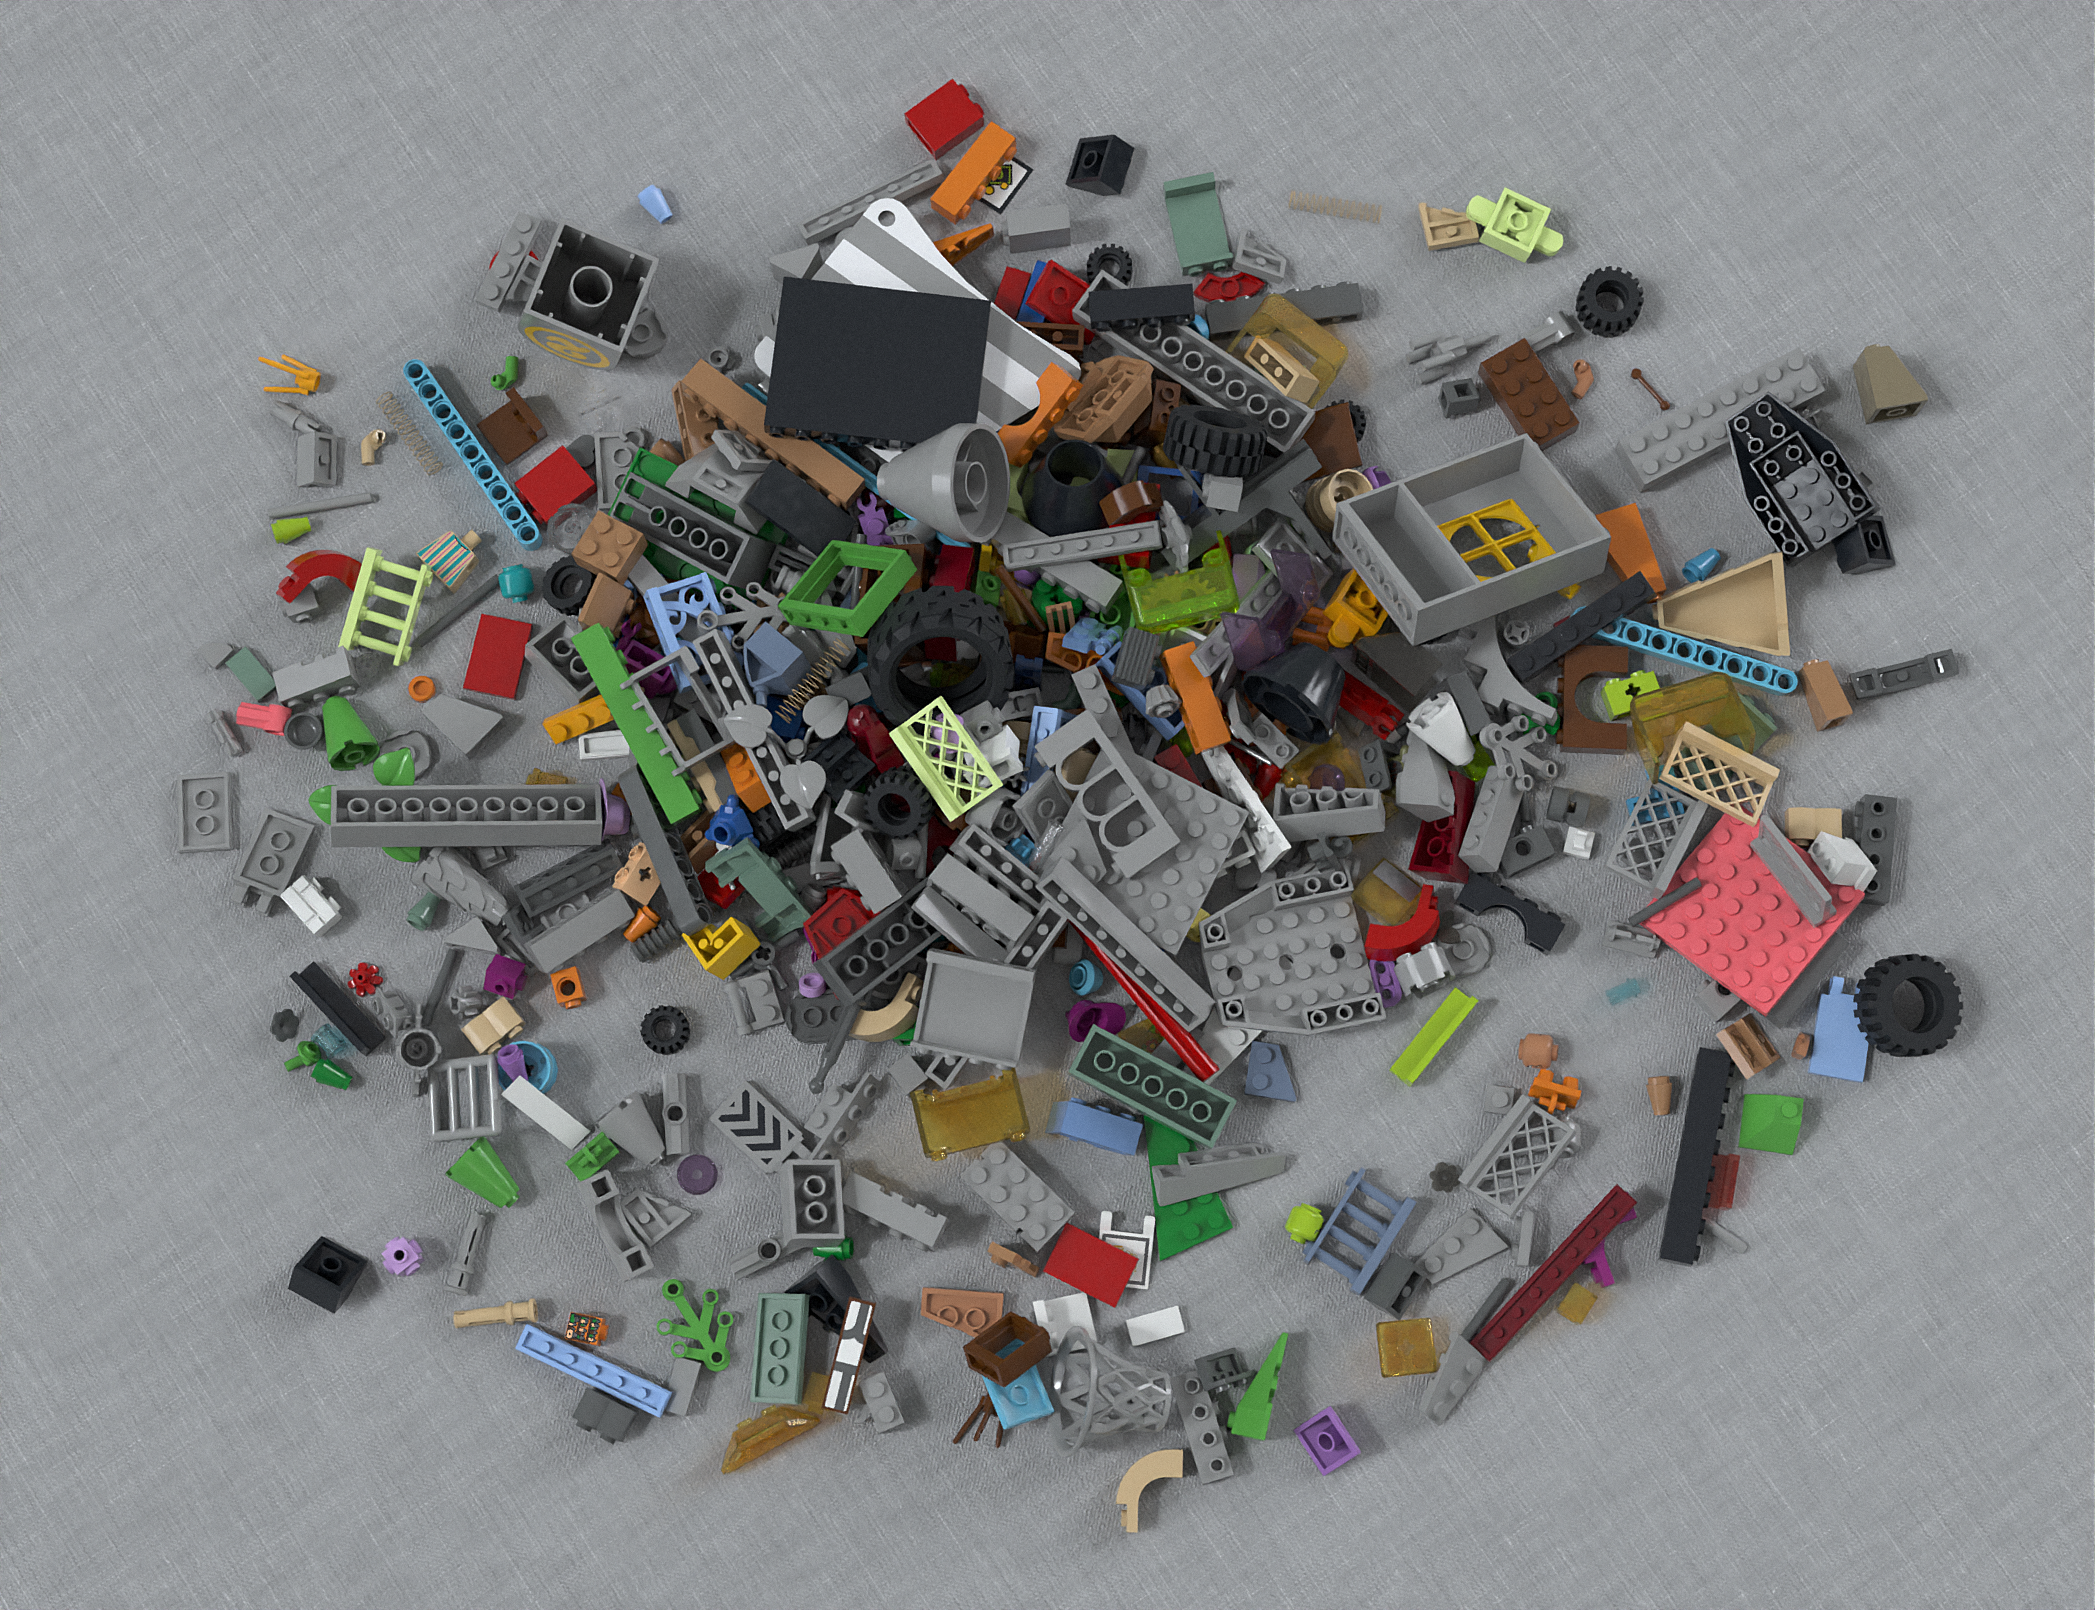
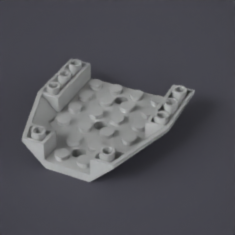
M1344 865V870L1336 872L1334 868H1330L1321 873L1316 871L1269 881L1199 922L1202 959L1211 996L1215 1001L1214 1007L1223 1026L1309 1036L1386 1019L1380 993H1375L1351 898L1354 889L1348 865ZM1333 946L1341 947L1344 950V957L1341 959L1333 958L1330 954V948ZM1281 957H1289L1293 962V967L1289 970L1282 969L1279 966V959ZM1232 967L1239 969L1242 974L1241 979L1237 981L1229 979L1227 970Z

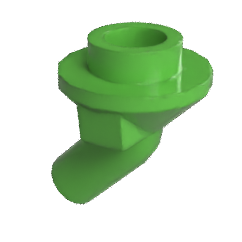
M301 1041L297 1046L299 1055L284 1062V1065L288 1072L304 1064L306 1066H313L321 1058L318 1045L311 1041Z

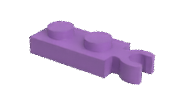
M872 492L869 493L871 501L866 505L862 504L860 497H856L858 508L864 511V514L858 515V519L863 533L867 534V544L872 546L894 545L891 537L885 533V529L889 525L883 508L875 509L877 504L875 495Z

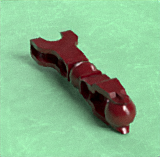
M859 704L849 709L846 720L847 728L852 733L858 750L876 765L875 777L878 778L885 770L888 771L891 767L895 766L898 769L900 766H903L905 762L897 745L889 735V731L880 721L878 712L867 704ZM890 793L891 800L898 809L911 812L909 803L904 797L899 794ZM935 815L928 822L926 876L935 870L932 861L934 850L941 846L946 853L953 856L954 852L949 848L960 835L957 830L953 831L948 826H942Z

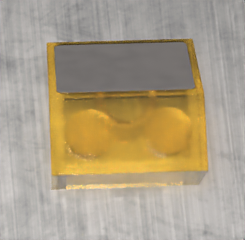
M1383 857L1353 891L1351 898L1384 926H1396L1420 897L1422 887Z

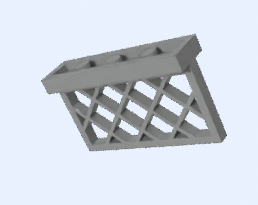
M1649 778L1604 868L1650 891V896L1659 900L1665 893L1709 804L1701 800L1696 802ZM1650 788L1661 792L1663 801L1651 804L1648 796ZM1679 801L1688 806L1686 813L1675 816L1671 803ZM1666 805L1670 818L1658 821L1653 808ZM1648 810L1652 823L1640 826L1636 815L1638 812ZM1682 819L1680 825H1678L1677 820ZM1634 822L1635 827L1630 828L1632 823ZM1672 822L1676 833L1673 836L1664 838L1660 825ZM1655 827L1659 840L1647 843L1642 830ZM1637 832L1641 845L1629 848L1625 837L1627 834ZM1671 841V843H1670V845H1669V847H1668L1667 844H1666V842ZM1623 844L1624 849L1619 850L1621 845ZM1661 844L1665 855L1662 858L1653 860L1649 847ZM1644 849L1648 862L1636 865L1631 852ZM1626 854L1630 867L1622 869L1613 864L1616 856ZM1660 863L1658 869H1656L1655 864ZM1650 866L1654 876L1651 883L1640 878L1637 869Z
M1766 814L1760 818L1758 838L1750 842L1751 848L1813 928H1816L1837 913V910L1831 904V895L1770 817Z
M1521 1095L1458 1180L1467 1191L1473 1195L1476 1194L1513 1219L1577 1133L1568 1125L1533 1104L1530 1099ZM1538 1114L1541 1116L1544 1126L1530 1129L1529 1122L1534 1115ZM1561 1129L1566 1132L1561 1141L1551 1143L1549 1131ZM1545 1132L1547 1144L1532 1147L1531 1135ZM1527 1136L1528 1148L1514 1150L1513 1143L1515 1140ZM1547 1150L1548 1158L1546 1161L1535 1164L1533 1153ZM1529 1154L1530 1165L1516 1168L1515 1156ZM1511 1158L1512 1169L1498 1172L1497 1164L1500 1160ZM1531 1171V1181L1528 1184L1519 1185L1517 1174ZM1513 1175L1514 1187L1500 1189L1499 1178ZM1494 1179L1495 1191L1484 1193L1479 1189L1484 1181ZM1515 1193L1516 1200L1510 1208L1504 1206L1501 1195Z

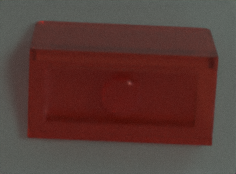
M1731 1153L1728 1155H1713L1711 1166H1716L1713 1182H1708L1706 1192L1711 1193L1708 1207L1726 1211L1732 1209L1740 1155Z

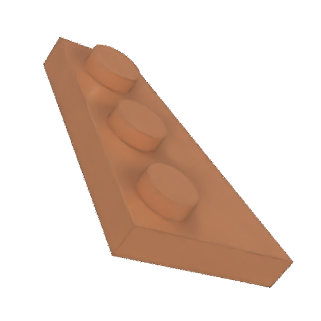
M923 1287L921 1315L967 1333L972 1337H977L1002 1318L1004 1293Z

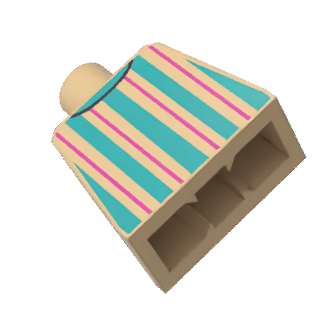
M470 530L461 540L452 531H448L419 550L416 555L424 564L432 565L431 572L455 594L478 565L479 560L472 550L482 540L473 530Z

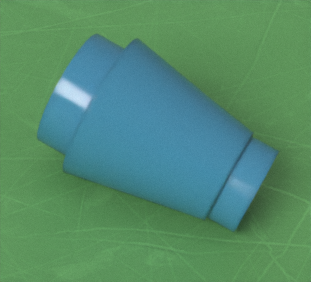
M1710 548L1685 562L1682 573L1690 583L1698 580L1702 582L1718 561H1720L1721 557L1715 549Z

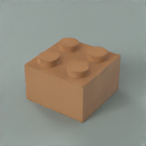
M598 510L571 554L576 564L596 575L598 573L604 574L623 586L629 573L647 548L648 543L643 533Z

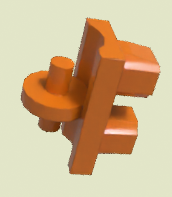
M1541 1069L1529 1088L1528 1096L1539 1099L1538 1104L1547 1106L1546 1112L1550 1115L1553 1114L1554 1109L1564 1111L1565 1107L1575 1109L1581 1095V1091L1578 1090V1079L1567 1076L1564 1077L1562 1085L1552 1082L1554 1076L1552 1071Z

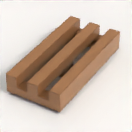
M1071 601L1045 607L1049 632L1055 633L1052 612L1057 611L1060 633L1066 634L1063 609H1067L1070 630L1073 628L1075 620Z

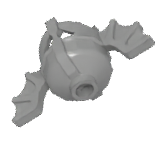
M415 1000V1028L406 1030L398 1037L394 1050L397 1060L405 1068L414 1070L412 1097H418L420 1070L428 1069L433 1065L439 1053H441L438 1039L430 1030L421 1028L422 1003L420 1000Z

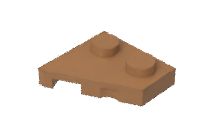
M994 1242L991 1243L987 1252L991 1256L990 1260L992 1263L1005 1269L1008 1264L1036 1278L1040 1269L1038 1266L1031 1264L1030 1261Z

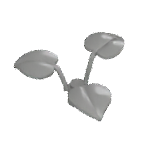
M829 695L816 696L810 699L804 707L803 719L811 727L807 730L804 740L792 739L788 743H785L772 729L768 728L772 723V715L766 708L760 705L749 704L734 709L724 718V724L734 741L746 748L760 746L766 740V733L770 734L781 745V748L786 751L787 759L791 763V765L785 766L780 774V782L784 792L796 804L811 810L824 789L826 775L823 768L816 762L806 761L801 764V761L808 756L806 746L809 744L810 736L814 730L822 739L832 738L841 731L848 716V702L843 697Z

